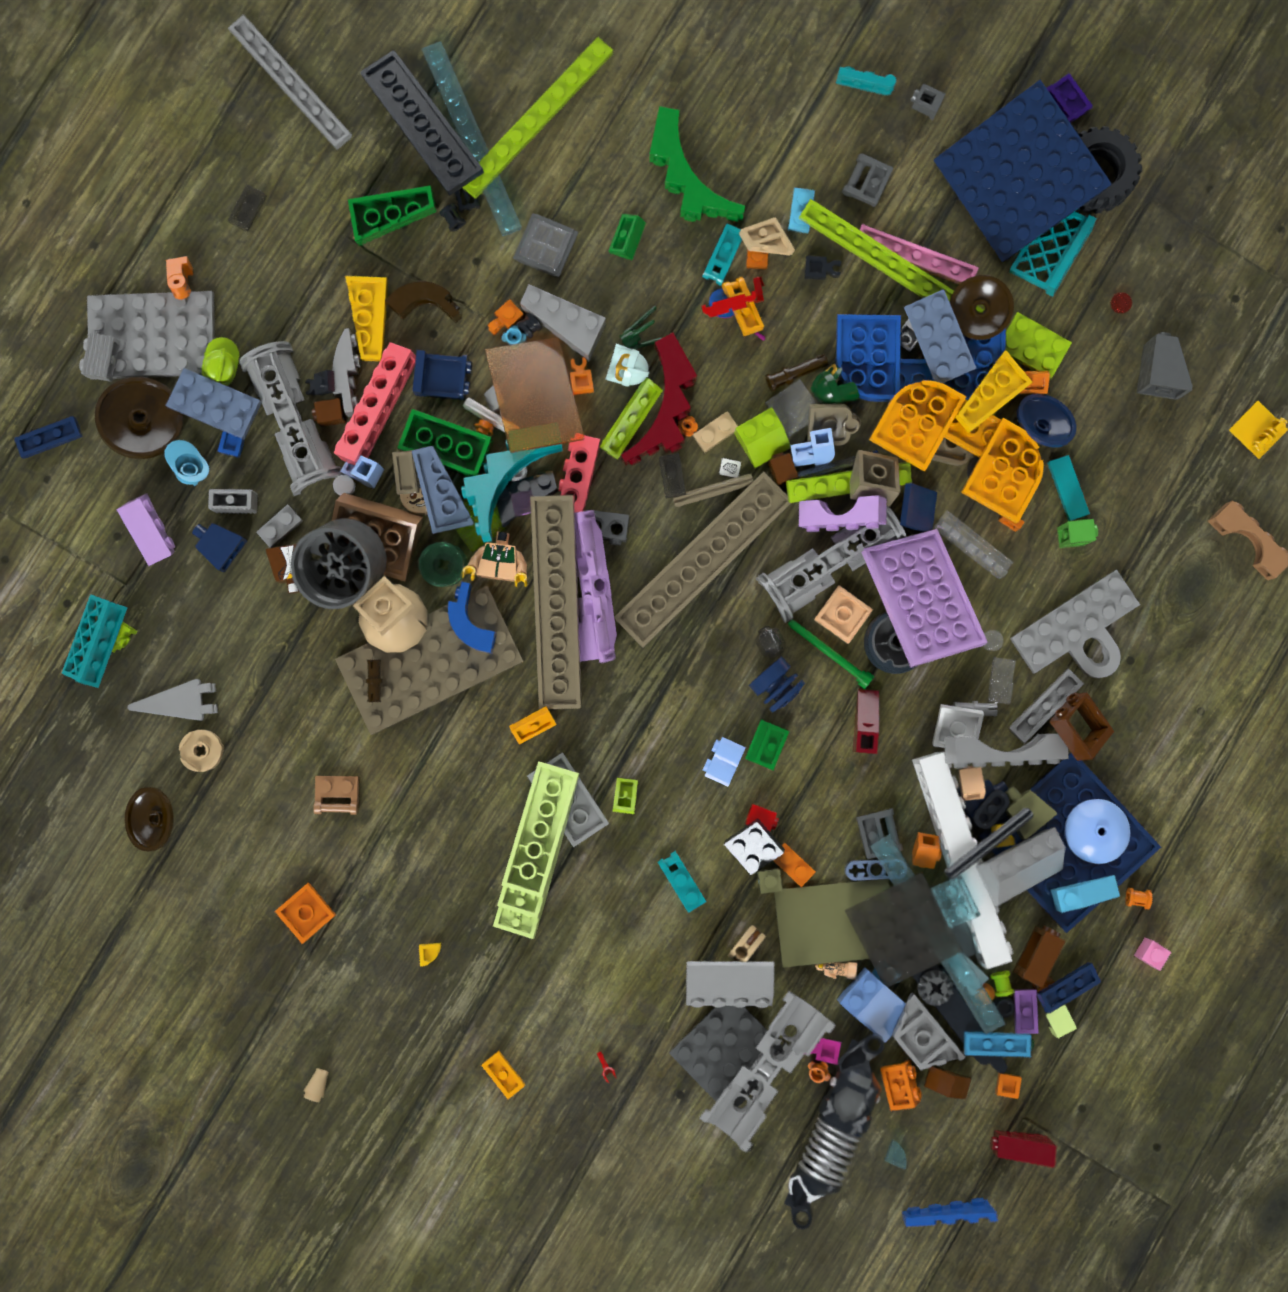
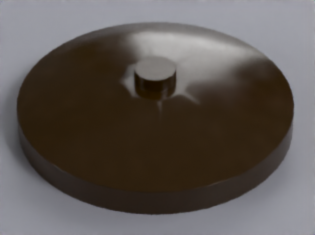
M130 377L113 383L101 394L95 407V424L103 442L114 452L128 458L149 459L165 453L167 445L178 440L183 426V414L166 406L172 393L168 387L153 379Z

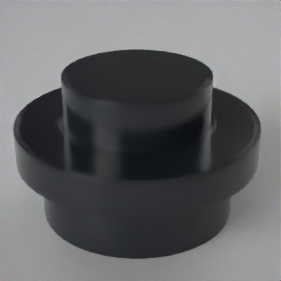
M1003 996L995 999L993 1011L997 1016L1008 1018L1014 1013V1002L1009 997Z

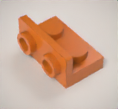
M906 1060L901 1064L885 1065L880 1068L890 1111L915 1108L922 1099V1093L920 1088L917 1087L916 1069L912 1066L911 1060Z

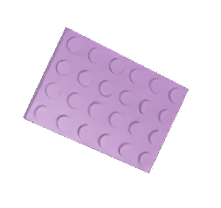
M937 529L868 547L862 551V555L911 667L977 648L987 643V639Z

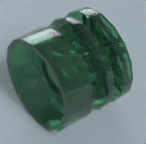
M436 542L429 545L422 551L419 558V570L422 577L429 584L440 587H450L458 584L463 579V568L468 565L465 553L458 546L445 542ZM443 560L449 561V564L447 565L448 570L445 568H441V566L443 565Z

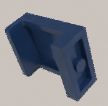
M417 350L413 393L415 396L465 400L466 394L469 395L470 382H467V377L472 372V361H469L467 355L462 357L427 354L423 350Z

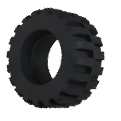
M1102 126L1100 130H1098V127H1092L1088 131L1084 130L1078 134L1093 156H1100L1106 159L1112 165L1115 172V182L1083 205V212L1089 213L1091 210H1094V213H1102L1104 209L1107 212L1113 210L1115 206H1119L1124 202L1139 183V175L1142 172V165L1139 164L1142 160L1141 154L1136 153L1138 147L1135 143H1130V137L1126 134L1125 136L1119 134L1120 130L1114 128L1113 131H1110L1109 127Z

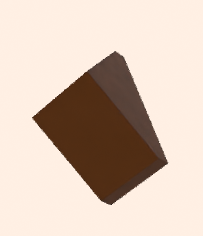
M931 1066L928 1069L924 1087L949 1098L966 1099L972 1078Z

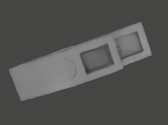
M349 328L344 329L339 339L332 371H334L335 392L333 394L337 398L343 399L344 412L348 417H352L355 406L358 404V399L353 394L356 384L354 376L351 375L359 374L358 367H361L359 355H356L355 347H358L356 334L353 335Z

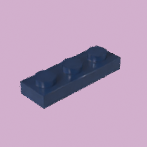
M71 416L15 437L14 440L21 458L25 459L79 439L83 435L76 417Z
M1087 962L1036 994L1044 1011L1050 1014L1101 983V980L1093 964Z

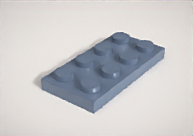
M944 289L904 307L934 381L944 383L976 369Z
M183 368L166 406L244 440L262 402Z

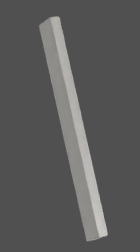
M244 15L228 28L337 150L352 138L351 133Z

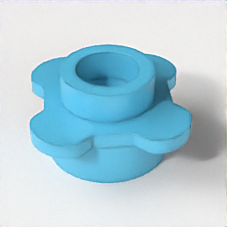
M516 325L511 326L502 335V341L507 342L511 350H517L518 346L527 340L526 335L522 334Z

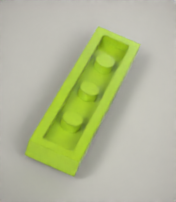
M645 378L599 447L618 460L663 390L649 378Z

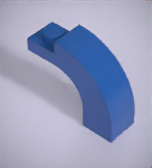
M461 582V586H457L455 592V599H458V601H449L448 616L452 629L468 646L481 652L493 654L497 633L477 628L471 623L468 617V603L472 585Z

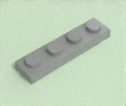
M1067 669L1008 729L1022 743H1026L1055 714L1056 710L1064 705L1066 698L1076 693L1084 683L1070 669Z

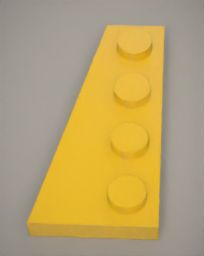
M345 276L356 328L360 359L362 361L380 362L384 351L387 305L385 300L387 299L388 279L383 277Z
M1005 350L955 418L970 433L1028 387L1032 381Z

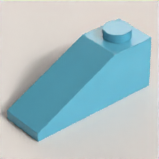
M1115 875L1051 889L1055 909L1059 912L1084 908L1120 897Z

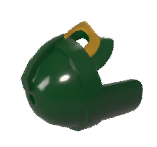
M833 364L827 370L817 375L810 390L820 404H845L859 399L857 385L854 382L837 386L835 380L840 376L842 368H837V365Z

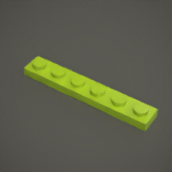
M908 462L899 463L900 485L912 483L911 465ZM852 471L786 481L788 502L794 503L850 494Z

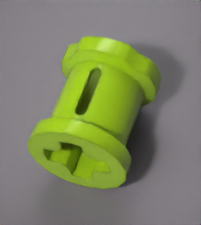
M999 971L990 975L991 979H994L996 997L1015 993L1010 985V971Z

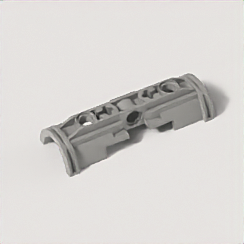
M278 341L259 346L247 352L241 357L239 363L243 372L248 371L266 415L268 416L272 413L275 415L281 429L280 432L275 434L293 482L290 485L293 496L301 494L300 492L310 484L322 479L337 478L344 474L340 472L341 467L335 465L327 443L321 441L313 419L302 421L296 404L305 399L297 382L300 380V377L290 355L293 349L289 342ZM270 370L276 372V378L273 381L265 379V374ZM276 385L277 389L283 393L281 394V399L278 400L276 397H273L276 395V392L272 386ZM292 429L299 431L296 434L300 441L299 443H296L295 439L289 436L292 433ZM300 447L307 448L308 453L304 458H298L296 455Z
M886 506V524L879 525V528L871 529L876 533L875 540L868 541L864 537L865 531L868 530L866 526H859L858 530H847L845 527L831 536L835 545L822 554L817 555L815 550L811 549L794 561L790 560L770 574L762 573L756 577L758 583L764 587L776 604L784 623L793 619L792 614L815 600L817 594L835 583L831 573L847 563L852 571L864 565L866 562L862 551L865 548L907 537L899 520L888 506ZM860 535L861 541L866 546L863 547L861 543L855 548L856 552L854 550L849 551L847 549L849 546L848 542L850 541L852 544L857 542L859 538L856 536ZM813 564L816 566L820 565L822 567L820 570L821 574L814 573L810 576L813 580L809 581L808 575L803 570L806 569L807 573H809L814 568ZM796 575L804 577L805 584L802 587L794 585L793 578Z
M788 991L783 999L786 1002L757 1045L756 1049L761 1051L753 1065L750 1069L743 1066L729 1087H726L712 1109H706L700 1117L705 1123L709 1122L716 1125L727 1133L745 1152L751 1147L750 1139L766 1117L764 1110L778 1092L770 1084L780 1069L783 1067L791 1073L804 1053L809 1056L826 1031L830 1033L835 1027V1024L790 991ZM788 1025H794L797 1029L796 1034L792 1037H788L784 1033ZM782 1035L783 1038L789 1041L790 1043L787 1045V1043L784 1042L782 1045L783 1052L781 1053L778 1051L775 1054L773 1046H778L782 1042V1039L779 1038V1036ZM756 1079L758 1087H753L750 1090V1095H753L750 1098L747 1093L741 1090L744 1088L747 1091L750 1087L748 1081ZM739 1096H743L747 1100V1104L743 1108H738L734 1104L735 1099Z

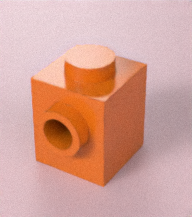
M918 832L912 850L913 865L934 869L936 861H940L942 854L939 836Z

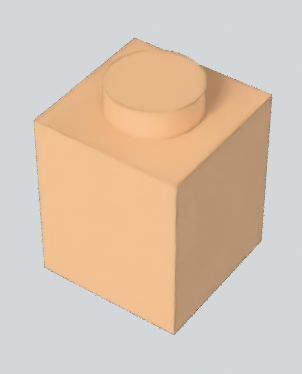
M967 766L959 770L958 780L963 801L984 799L985 786L981 767Z

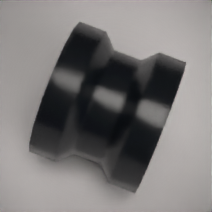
M529 312L525 315L523 321L516 323L522 333L529 339L533 337L536 331L542 329L541 324Z

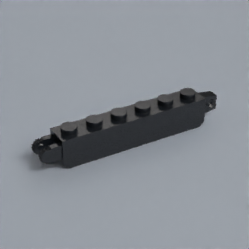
M906 936L898 943L905 955L902 964L917 984L920 978L931 970H939L949 975L941 964L937 966L933 960L936 957L928 948L924 949L921 945L918 946L909 936ZM930 981L929 983L933 988L931 993L936 991L942 994L939 988L941 983L936 985ZM953 982V994L950 996L949 1001L934 1006L964 1044V1032H988L986 1028L989 1026L981 1016L976 1017L973 1013L975 1007L968 999L963 1000L960 996V993H962L961 989ZM972 1055L981 1065L990 1064L998 1073H1003L1008 1068V1065L1001 1056Z

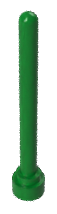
M789 620L788 626L856 677V681L859 682L858 685L863 689L873 680L875 676L869 671L859 670L798 622Z

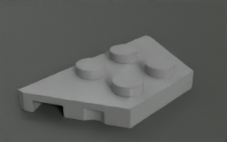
M911 993L892 1033L895 1040L920 1070L930 1068L933 1065L946 1064L947 1061L955 1059L963 1060L965 1058L963 1053L918 998Z

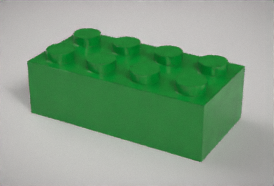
M412 409L397 449L399 451H408L433 446L445 469L471 477L482 475L484 470L483 463L487 462L486 455L490 454L494 442L487 435Z

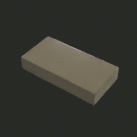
M412 450L392 452L397 495L419 493L418 476Z

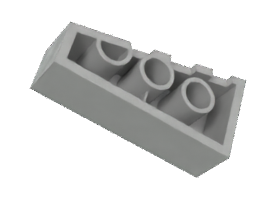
M529 284L520 302L522 310L525 313H531L542 326H545L552 334L567 343L574 351L580 353L587 361H590L606 326V318Z

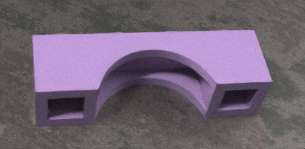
M881 496L858 497L855 506L843 515H834L829 509L828 504L820 500L800 501L799 527L806 528L807 532H819V528H826V531H838L839 527H846L847 530H858L859 526L876 529L879 528V525L886 524L887 499Z

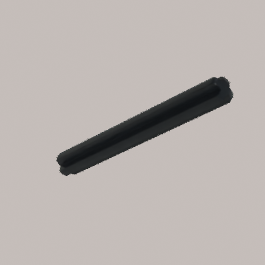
M1024 808L947 868L945 870L946 876L950 880L960 876L1034 817L1031 810Z

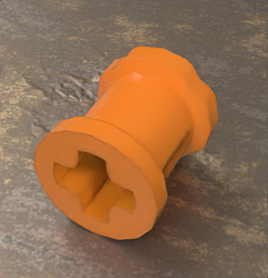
M1127 888L1126 906L1136 905L1150 909L1152 891L1146 890L1144 892Z

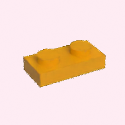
M546 706L509 727L520 745L557 724Z
M497 1051L482 1063L481 1066L507 1099L511 1098L525 1086L523 1080L500 1051Z

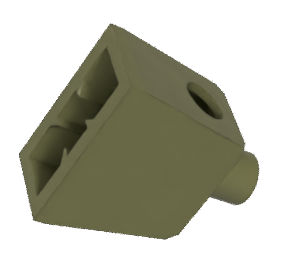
M1011 786L1005 791L1011 802L1005 810L1009 820L1024 808H1029L1034 815L1031 820L1016 831L1021 839L1026 840L1057 814L1056 811L1031 790H1026L1020 794L1014 786Z

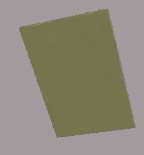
M888 879L789 888L774 892L782 968L898 956Z

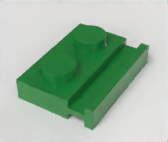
M760 720L745 759L774 771L789 731Z

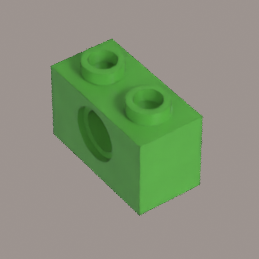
M1094 519L1069 521L1057 527L1059 548L1085 546L1096 541L1098 527L1094 524Z

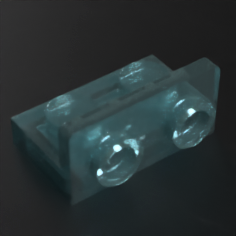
M962 875L954 880H948L931 888L950 929L981 916Z

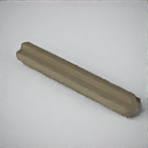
M746 474L674 495V505L679 507L748 487L754 481L753 476Z

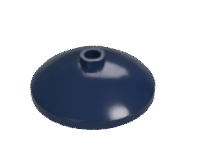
M1032 394L1025 397L1018 406L1017 418L1021 428L1038 444L1047 447H1062L1070 443L1074 438L1077 430L1075 418L1071 411L1059 400L1044 394Z

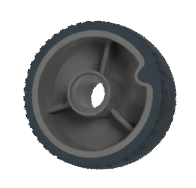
M888 613L880 614L870 623L864 636V648L868 659L878 669L891 674H901L913 670L917 666H910L902 645L901 647H896L892 642L893 637L897 636Z

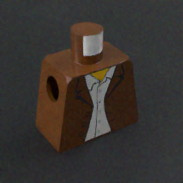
M297 544L266 549L274 578L278 583H287L288 594L300 592L291 574V557Z

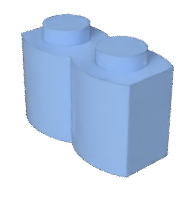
M724 737L720 741L716 739L711 750L715 754L712 760L707 759L703 771L706 772L705 777L728 787L746 747Z

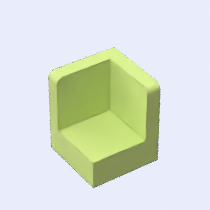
M1065 1005L1050 1014L1046 1013L1050 1023L1049 1029L1055 1037L1059 1038L1077 1029Z

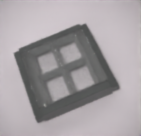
M532 213L513 259L559 278L578 232Z

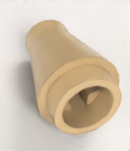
M316 1068L314 1075L304 1089V1098L320 1103L321 1098H324L328 1071Z

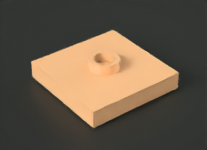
M838 585L814 620L849 644L873 609Z

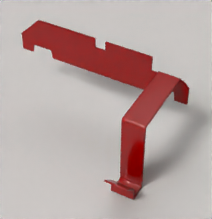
M762 277L753 278L755 291H752V295L745 296V294L713 302L712 306L707 308L706 305H703L702 311L709 317L728 313L730 308H732V311L746 308V302H763L762 287L765 284Z

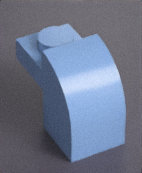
M831 428L811 431V442L791 445L795 467L815 463V467L819 468L833 460L835 450Z
M360 455L355 465L345 462L340 472L367 487L375 488L384 468L377 462Z

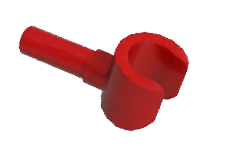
M598 1052L597 1056L602 1064L604 1080L609 1083L606 1078L609 1073H613L615 1079H617L615 1070L609 1067L602 1052Z

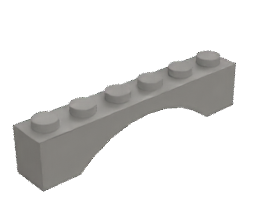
M1037 734L1021 748L1009 752L992 749L980 742L975 736L944 738L945 764H954V768H965L967 763H973V767H986V762H992V766H1005L1007 761H1010V765H1023V761H1029V765L1042 764V760H1047V764H1060V759H1069L1068 747L1059 734Z

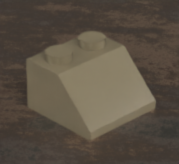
M858 450L850 478V499L857 500L858 497L881 496L887 499L886 506H891L900 493L898 458Z

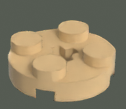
M209 730L192 731L186 734L180 742L181 762L189 770L207 772L215 768L221 761L224 745L221 743L220 738ZM204 745L206 751L205 755L201 754L200 756H198V750L196 748L198 746L202 747Z

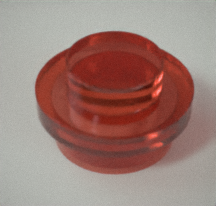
M1117 293L1111 299V308L1116 313H1126L1132 306V299L1126 293Z

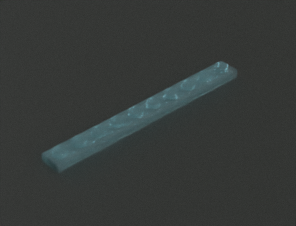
M442 42L422 48L423 55L456 131L474 158L479 162L489 150ZM498 175L483 193L501 235L504 237L521 230L522 227L502 180Z
M890 834L873 843L870 847L985 1034L1005 1025L1001 1014Z

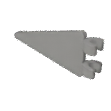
M194 679L129 704L128 710L201 721L204 719V714L218 713L217 704L203 705L202 693L216 692V684H201L199 679Z

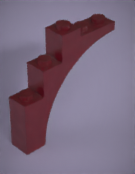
M673 332L655 342V349L663 368L665 385L660 411L647 434L631 449L621 454V459L625 466L628 464L633 466L642 460L641 457L649 454V456L654 455L660 451L659 447L661 446L665 453L669 451L675 453L684 444L685 439L675 420L679 422L689 416L688 413L691 411V407L681 389L687 390L694 386L695 381H697V374Z

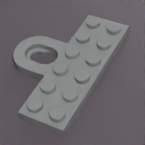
M1114 570L1011 637L1010 640L1033 674L1069 652L1080 670L1087 676L1093 678L1107 677L1118 668L1121 655L1117 644L1105 627L1140 604L1119 572ZM1094 638L1100 642L1103 654V661L1101 663H1095L1084 653L1083 645L1087 639Z

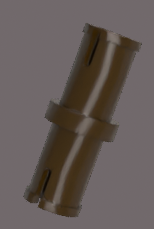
M367 660L368 679H365V683H368L367 702H381V683H383V679L380 678L381 660Z

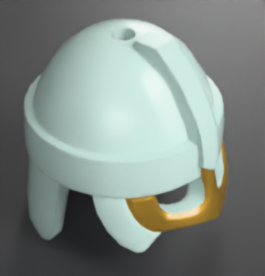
M616 344L606 380L628 387L629 385L640 384L649 374L647 360L639 351Z

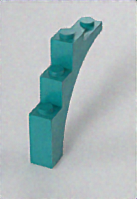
M558 423L509 431V440H506L507 451L486 455L487 463H483L485 474L464 478L465 486H461L463 499L467 498L469 505L473 506L474 516H478L479 522L475 523L477 535H481L483 542L492 541L491 525L494 509L501 493L514 476L532 462L544 456L563 451Z

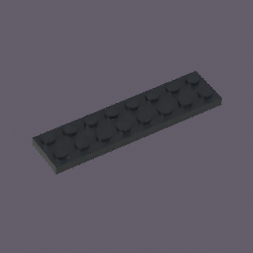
M395 50L360 72L367 85L449 196L484 173L483 168Z

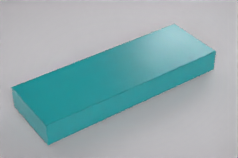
M1069 455L1048 462L1047 464L1068 522L1089 515L1090 512Z

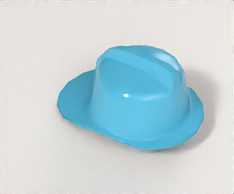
M177 440L167 445L165 459L180 482L196 486L199 481L207 477L209 466L191 443Z

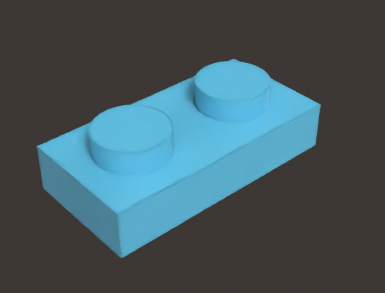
M794 188L789 231L809 233L810 225L800 220L799 216L809 200H814L815 190Z

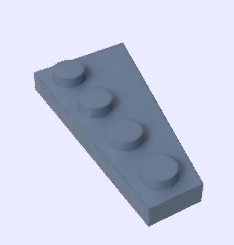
M428 446L412 450L432 533L473 525L474 522L435 448Z

